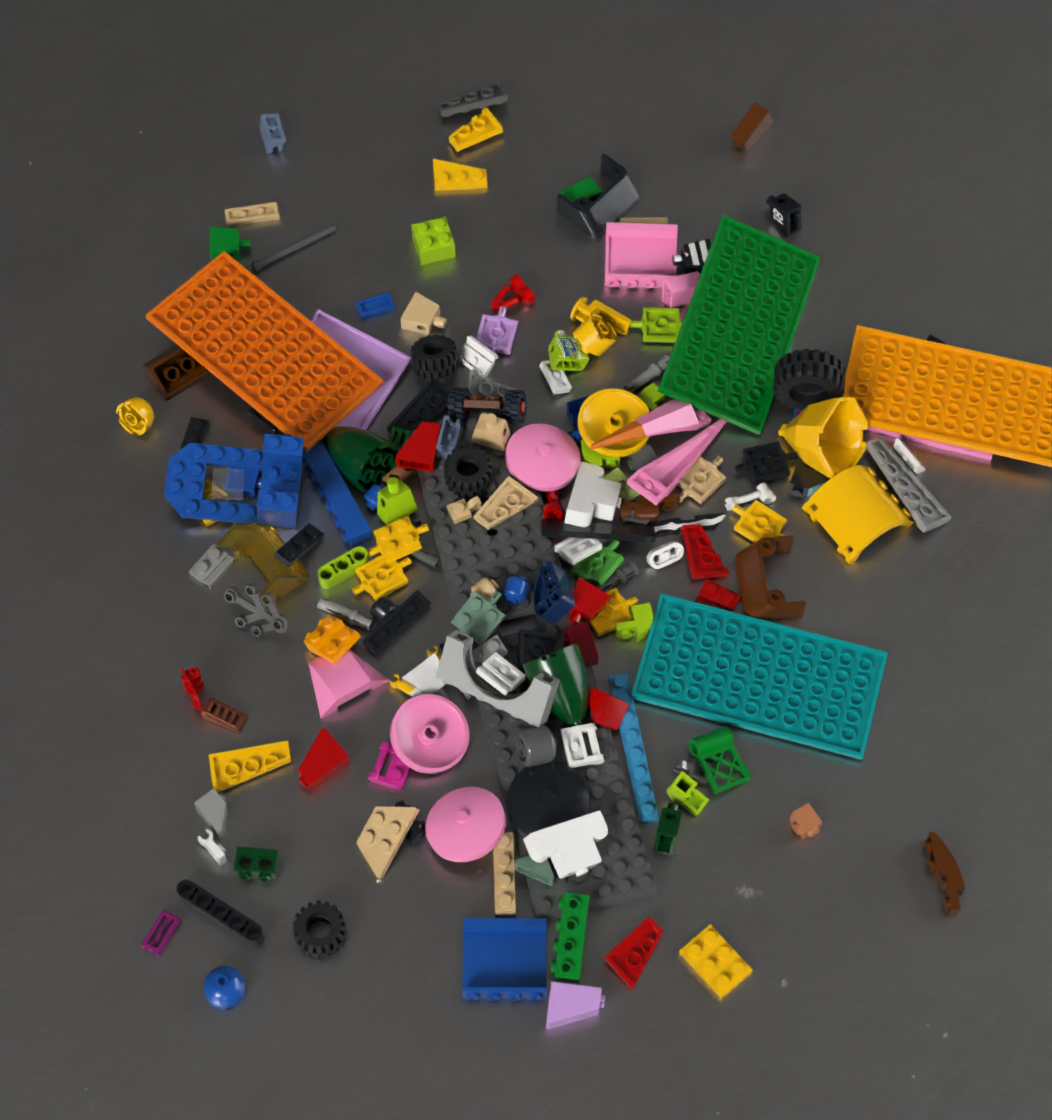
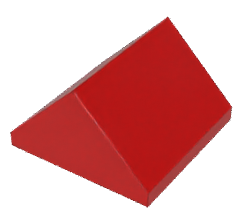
M588 685V701L594 722L608 729L610 728L612 731H617L629 704Z

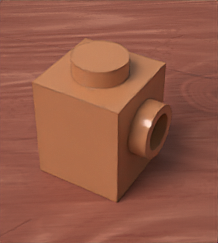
M809 803L791 813L790 821L792 822V828L803 839L808 836L812 838L820 832L822 821Z

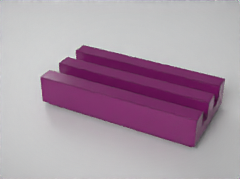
M162 910L143 941L142 948L161 956L180 925L181 919ZM165 917H168L153 944L149 945ZM174 921L173 924H172V926L170 927L169 931L167 932V934L165 935L164 939L162 940L161 944L159 945V947H158V949H157L156 947H157V945L159 944L160 940H161L162 937L164 936V934H165V932L167 931L168 927L170 926L171 922Z

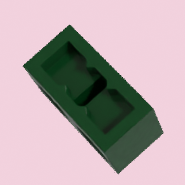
M237 846L233 869L235 876L242 880H249L250 878H258L263 882L276 880L280 859L279 852L273 849ZM245 861L251 862V865L248 867L241 866ZM265 863L272 864L268 869L262 868Z

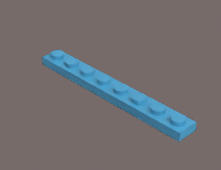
M628 673L608 676L611 695L629 704L619 726V733L638 823L640 825L658 822V810L633 697H631L632 690Z

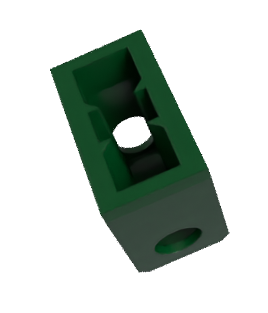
M669 803L667 808H662L653 852L673 856L682 817L679 805Z

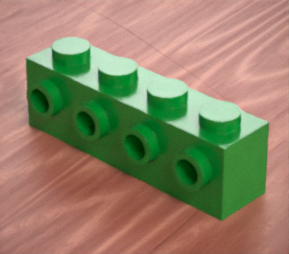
M564 892V897L559 899L558 909H562L561 918L557 917L556 930H559L560 933L559 939L554 941L553 951L557 952V959L552 960L551 972L555 973L554 977L580 980L589 895Z

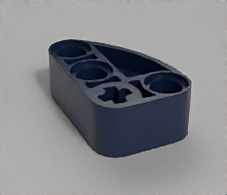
M546 561L541 565L535 581L533 606L537 616L552 624L574 607L575 598L564 569L551 561Z

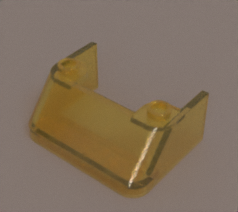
M235 522L217 544L219 547H231L234 550L233 553L238 558H249L268 582L260 597L269 592L273 594L275 600H279L304 584L310 577L299 560L288 568L274 557L275 552L285 542L267 524Z

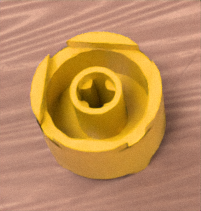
M591 314L576 328L573 335L582 345L581 349L584 353L601 356L614 344L617 334L609 322L605 324L602 321L603 317L598 314Z

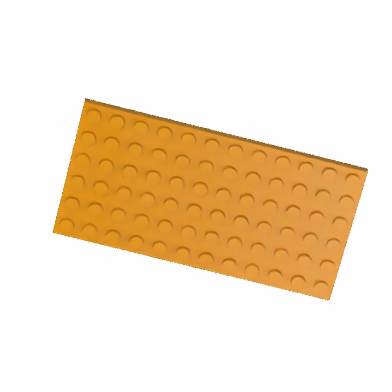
M859 325L856 326L845 375L843 397H855L868 422V426L1052 467L1051 367Z

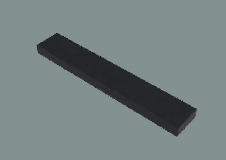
M541 519L540 521L542 536L655 542L656 540L654 526L591 522L587 527H579L564 523L565 520Z

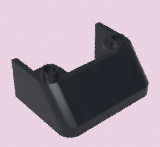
M605 153L601 155L600 172L614 183L594 202L588 198L581 197L572 203L560 193L557 195V213L592 238L602 237L606 233L607 222L617 223L639 201V192L626 169Z

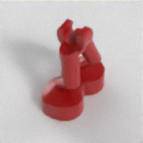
M518 274L509 278L511 287L504 285L495 296V299L491 301L493 312H499V308L502 306L503 309L504 307L508 309L521 301L527 305L536 302L534 293L524 284ZM508 291L519 294V296L506 301L503 299Z
M547 491L545 494L550 503L543 507L544 518L548 520H565L566 516L564 515L566 512L559 501L561 498L560 491Z

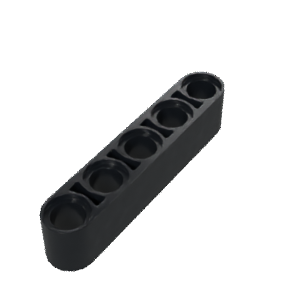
M182 880L178 883L176 890L184 904L249 946L258 947L263 943L264 933L258 923L194 882ZM185 889H192L190 894H182ZM203 899L209 900L206 905H204V906L199 905V902H200L201 900H203ZM219 910L226 911L223 916L218 917L215 915ZM236 921L242 922V925L239 927L232 926ZM252 932H259L256 938L249 937Z

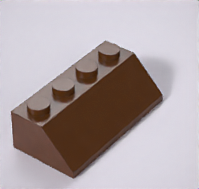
M177 344L142 365L151 382L165 399L210 373V371Z

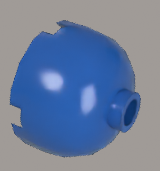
M218 966L212 969L206 976L203 984L204 995L208 1003L214 1008L221 1010L237 1006L243 1000L246 993L245 980L242 974L230 966Z

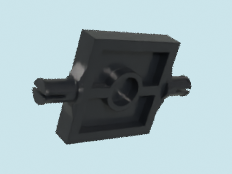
M779 441L743 449L745 463L735 465L736 473L747 470L751 475L753 484L790 476L787 463L790 460L798 459V454L796 451L786 454L782 450Z

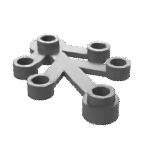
M251 583L245 587V593L252 597L254 601L252 603L242 597L241 590L236 586H231L225 591L224 599L228 603L236 602L253 612L252 614H241L235 619L238 627L243 628L250 622L265 619L269 623L264 625L256 624L251 628V633L255 637H259L264 632L275 630L278 633H284L288 630L290 620L286 615L279 613L273 594L268 592L260 597L257 585ZM265 606L269 607L271 613L267 612Z

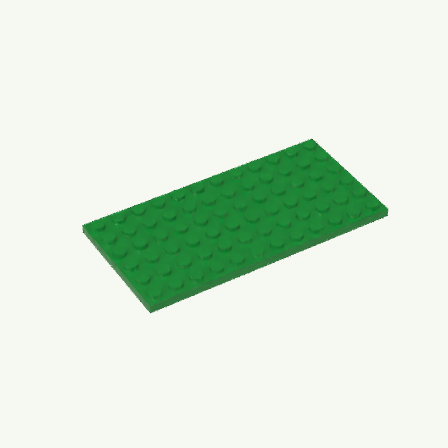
M722 215L657 392L678 401L690 403L692 407L759 435L763 429L774 396L775 365L782 356L784 357L789 352L821 257Z

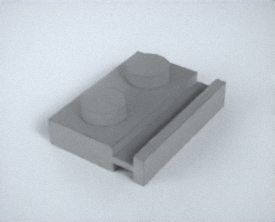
M213 544L189 570V573L212 589L236 560L226 551Z

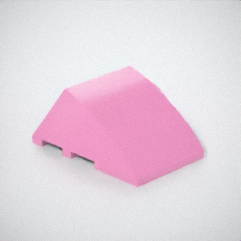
M350 649L336 664L320 656L308 662L320 719L337 711L338 706L371 688L373 691L389 682V679Z

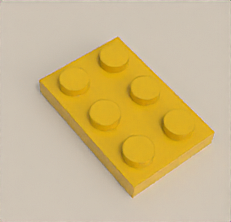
M711 924L679 951L683 958L721 999L753 972L749 965Z

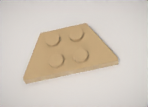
M375 806L356 843L377 878L383 879L420 809L416 807Z

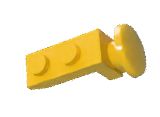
M581 297L571 311L570 319L574 322L580 320L581 323L591 314H598L603 317L602 321L605 324L609 322L615 332L622 335L628 334L632 321L596 299L588 306V299L586 297Z

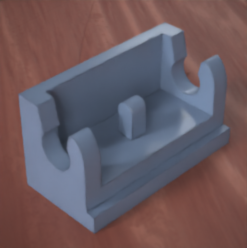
M279 114L261 115L259 128L266 153L272 154L274 147H278L279 152L282 151L286 138Z
M444 415L436 446L437 458L447 459L448 454L452 455L454 449L458 450L463 432L459 419L456 420V423L450 421V416Z

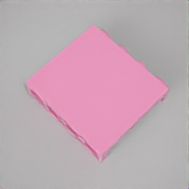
M607 222L605 286L662 288L664 279L677 276V266H673L672 256L677 255L678 225Z

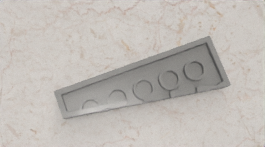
M881 436L867 442V450L916 521L917 527L923 533L950 521L952 517Z

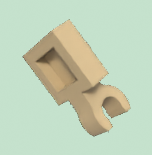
M476 496L467 503L464 499L449 504L447 505V510L455 525L472 518L471 512L479 510L482 506L479 497Z

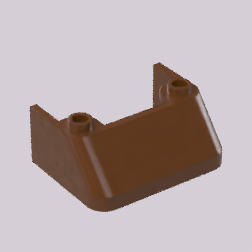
M793 535L762 538L736 554L735 568L743 615L766 621L803 617L805 601L786 602L785 596L780 590H768L762 557H769L773 554L790 553L794 539Z

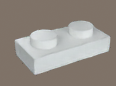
M550 360L541 361L539 367L553 394L570 392L572 387L564 371L551 370Z

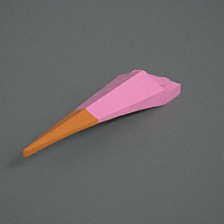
M672 399L592 444L590 449L593 450L659 434L698 430L709 425L712 419L706 412L692 407V404Z

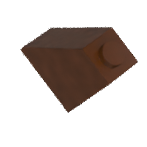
M754 102L730 136L733 140V145L739 149L743 147L748 150L774 123L770 112Z

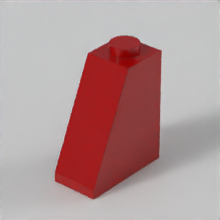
M422 422L396 454V467L434 472L437 458L436 446L441 424Z
M324 727L320 730L298 769L300 784L304 788L308 787L311 792L350 764L349 755Z

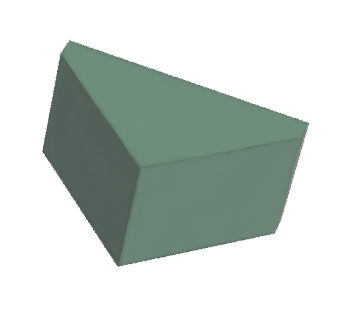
M529 855L515 861V871L551 887L553 886L554 875L548 859L538 863Z

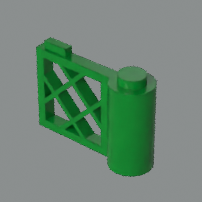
M725 726L690 739L688 743L691 754L698 759L714 794L748 782L750 780L749 776L752 775L747 764L743 765L733 745V732ZM730 751L733 757L732 763L722 759L724 752ZM710 758L717 761L715 769L708 767L705 760ZM720 763L730 767L728 775L718 771ZM733 769L740 771L743 778L738 780L731 777ZM716 775L726 779L724 786L718 787L715 781Z

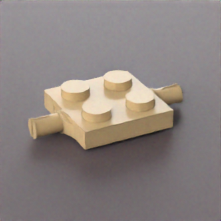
M717 456L712 462L706 461L702 457L697 459L677 484L682 490L678 494L680 503L689 496L702 504L726 481V476L719 472L717 468L723 463V459L720 456Z

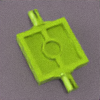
M643 307L641 321L632 320L630 328H641L643 342L675 343L683 321H681L679 316V308Z

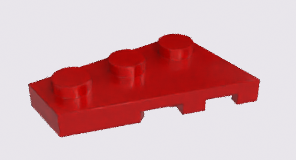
M701 524L682 525L681 533L691 579L728 577L730 574L729 570L723 566L721 557L714 551L711 546L712 542Z
M650 916L603 958L631 990L634 988L664 932Z

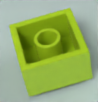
M446 217L411 225L412 239L421 265L456 257L455 243Z

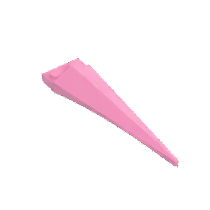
M723 419L718 420L679 447L639 468L627 480V485L654 505H657L672 492L726 425L727 421Z

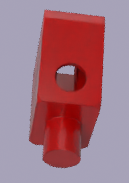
M579 577L573 590L575 605L568 612L570 614L568 622L571 625L579 624L581 621L590 624L606 608L611 596Z

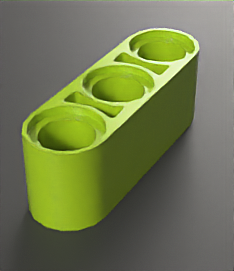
M361 546L355 547L318 569L320 586L324 589H330L356 575L355 569L369 562L367 550ZM363 557L362 560H357L356 558ZM342 566L347 567L346 569H340ZM326 575L331 576L330 578H327V579L323 578V577L326 576Z

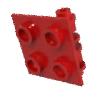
M180 667L182 675H180L183 682L182 685L187 695H190L195 710L200 709L202 713L201 701L196 693L204 687L200 670L197 667H192L184 671L183 667Z

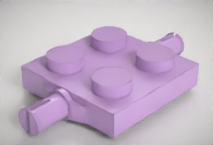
M502 306L499 308L498 315L490 316L483 314L476 340L494 353L510 355L518 328V321L506 318L507 308L504 307L503 309Z

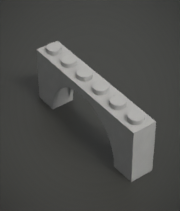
M458 630L447 636L436 678L442 680L445 684L459 688L461 692L469 693L478 700L493 705L496 709L504 710L510 713L511 716L528 722L531 726L540 727L548 721L560 679L541 672L534 677L527 691L505 696L476 674L477 669L472 655L473 638Z

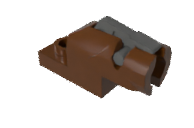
M670 493L657 505H654L641 494L639 502H621L620 521L639 525L656 522L659 518V509L666 511L677 509L678 494Z

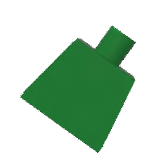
M210 227L211 261L223 251L237 261L241 259V250L251 249L250 238L240 239L238 229Z

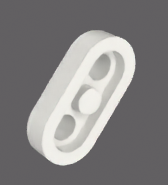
M670 541L652 549L647 555V563L655 569L663 568L680 560L684 555V548L680 543ZM655 555H657L658 557H657V559L654 561L653 558H654Z

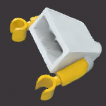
M433 646L434 652H430L427 649L428 658L402 677L403 680L400 679L398 674H394L397 681L392 682L389 680L391 687L394 689L398 688L413 697L422 694H435L448 698L449 696L442 688L446 684L436 678L442 656L438 652V647Z

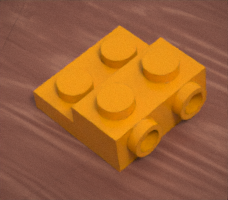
M329 614L326 618L320 619L317 628L313 632L310 631L306 634L304 643L310 652L336 664L361 636L357 631L345 626L342 620Z

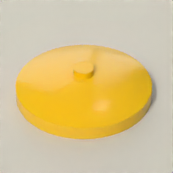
M621 389L600 390L590 395L583 402L578 414V430L585 443L591 447L592 444L644 416L650 410L639 397L631 392ZM650 436L593 450L606 456L624 457L642 449Z

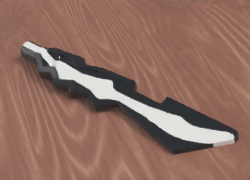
M726 514L697 515L692 520L673 518L657 523L649 522L647 526H654L656 536L659 534L664 536L668 532L678 534L681 531L682 525L701 524L704 530H715Z

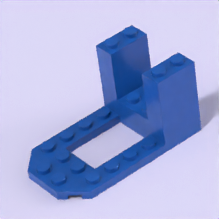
M265 434L263 450L189 443L168 459L164 497L181 518L296 529L304 437ZM207 465L263 470L257 505L203 500Z

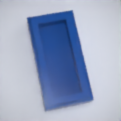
M390 292L355 302L361 320L395 310V304Z

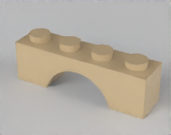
M506 832L493 849L495 918H516L513 832Z

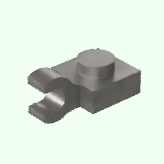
M692 758L690 763L678 759L677 763H674V772L680 773L683 771L697 783L704 785L707 783L708 779L697 759Z

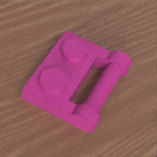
M382 742L380 754L368 779L402 791L411 768L399 759L390 743ZM390 753L393 754V757L384 777L380 773L386 757Z

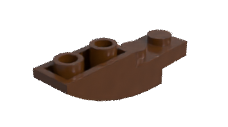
M930 832L924 841L925 850L929 852L930 859H928L929 871L933 872L934 878L941 877L940 888L945 892V897L943 898L945 910L948 909L949 916H957L961 909L958 895H962L965 890L963 878L956 860L948 847L935 832Z

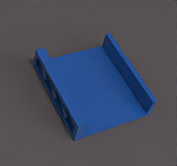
M463 918L462 997H466L468 1000H478L479 997H487L489 1000H499L500 997H509V1000L530 998V1000L535 1001L546 998L547 918Z

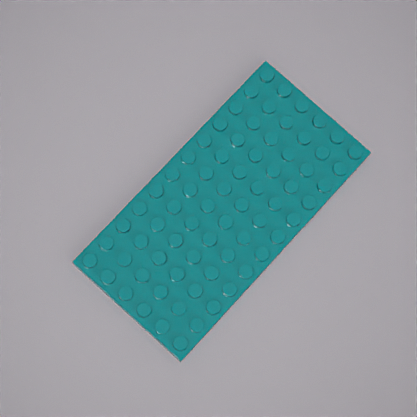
M661 593L631 697L634 700L862 760L888 652Z

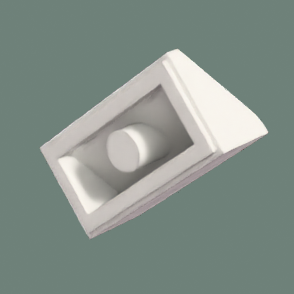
M897 438L893 450L915 476L925 471L926 468L907 445Z

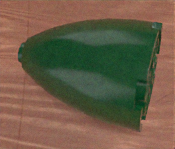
M341 426L332 428L326 435L327 447L336 466L355 487L364 493L373 484L379 485L382 482V478L396 467L397 447L375 433L360 428Z
M577 643L523 664V669L530 683L541 672L560 679L551 712L565 724H571L572 727L583 723L582 719L586 717L588 708V679L584 659Z

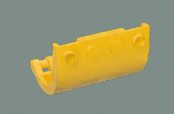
M861 465L845 469L832 477L802 506L803 511L810 515V519L814 523L818 521L839 545L837 551L840 555L843 554L845 556V561L848 564L855 562L860 553L886 531L900 525L910 527L914 523L908 509L902 508L899 504L900 500L894 494H890L887 491L888 486L882 480L879 481L875 477L877 475L871 467Z

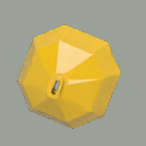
M855 397L833 398L808 405L788 424L784 423L779 429L778 435L785 438L806 465L828 478H832L845 469L856 466L866 450L867 442L863 441V430L868 429V422Z

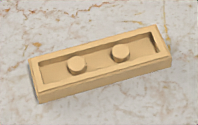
M277 202L224 209L227 227L280 220Z

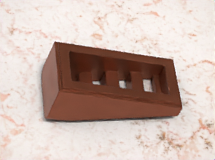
M212 697L209 698L202 711L203 719L237 733L241 731L248 717L247 714ZM222 710L223 713L221 717H218L220 711ZM230 713L231 716H230V718H229V720H228V722H227V721H225V719H226V717L228 716V714ZM235 717H239L236 724L233 725L232 723Z

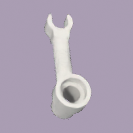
M761 483L757 486V491L740 497L725 499L727 503L725 507L730 511L735 504L739 506L757 498L766 506L772 504L776 500V496L769 489L767 483Z

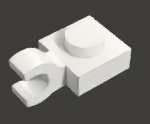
M207 829L206 833L209 835V838L204 840L198 836V841L206 847L211 856L222 866L227 862L225 856L227 851L220 843L216 844L214 842L212 831Z

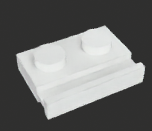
M472 336L467 337V341L463 344L457 355L458 361L482 378L488 376L495 364V360L499 357Z
M569 537L555 545V552H559L560 556L572 565L602 550V543L597 539Z
M496 652L476 670V674L505 696L521 684L526 676Z

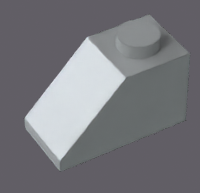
M213 788L194 802L198 813L219 839H222L228 813L226 806L228 801L222 792L217 793Z

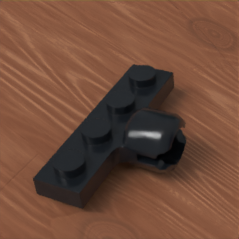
M418 589L399 606L395 605L387 596L380 597L370 609V613L380 624L363 639L362 643L376 656L431 605V602Z

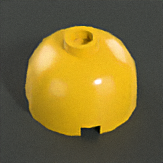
M139 397L128 398L117 406L116 414L119 412L120 416L118 421L129 433L134 434L136 432L139 433L138 435H142L152 426L154 411L151 405L144 399Z

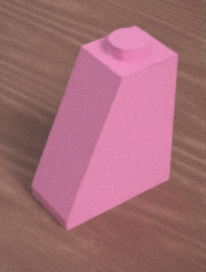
M697 271L664 279L661 296L663 304L667 308L679 309L689 304L700 273Z

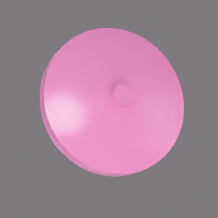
M530 424L520 428L511 436L505 451V461L511 475L522 485L537 491H555L567 486L575 478L580 466V451L573 438L562 429L549 424Z
M422 694L407 700L396 711L390 726V739L396 755L405 765L421 773L436 774L452 768L464 756L469 744V727L464 714L452 701L435 694Z
M479 787L459 788L445 794L431 808L425 825L426 837L432 849L442 858L454 862L473 861L488 854L500 842L506 828V814L499 799L490 791Z

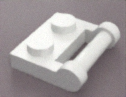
M595 723L560 729L570 768L590 764L597 765L605 761L603 754L600 753ZM582 733L588 734L593 754L591 756L587 755Z

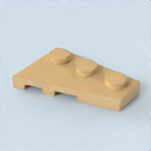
M508 476L478 510L473 519L489 530L536 503L539 497Z

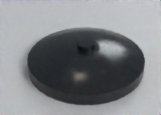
M552 761L538 766L526 767L515 776L508 791V810L515 825L523 833L529 835L530 833L587 815L589 793L584 780L575 770L565 764Z

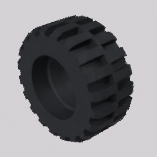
M818 349L794 350L792 353L789 352L784 357L782 356L775 365L774 395L781 404H785L788 408L792 407L794 410L795 408L805 409L810 404L833 398H842L844 395L845 367L836 356L830 355L829 352H821Z

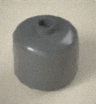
M542 725L540 727L522 729L516 734V751L520 762L524 766H538L552 762L555 759L557 741L547 726Z

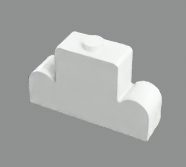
M581 461L564 523L587 527L591 524L592 517L612 521L616 508L620 509L622 497H619L621 483L603 479L604 470L601 466Z
M599 810L530 833L523 840L530 857L535 862L540 863L549 857L551 858L560 879L574 874L579 877L588 873V869L601 862V857L595 844L606 837L608 828Z

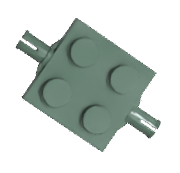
M495 590L492 596L487 599L474 591L452 619L451 623L459 628L460 632L472 637L476 643L482 645L506 616L495 604L502 594Z

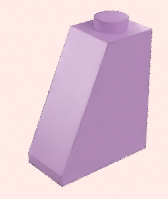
M551 982L546 1029H552L599 1015V1008H604L605 995H601L602 988Z

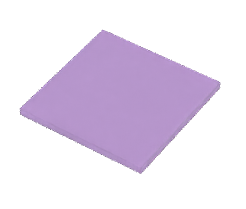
M318 309L310 321L384 380V385L336 426L355 427L366 430L411 364L412 359L407 354Z

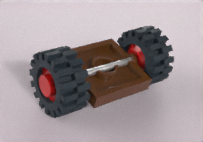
M452 388L450 390L447 408H449L448 414L451 421L459 419L462 422H467L472 412L471 408H503V416H505L504 419L507 423L523 424L525 421L527 397L524 390H507L504 397H488V400L487 396H472L468 388Z

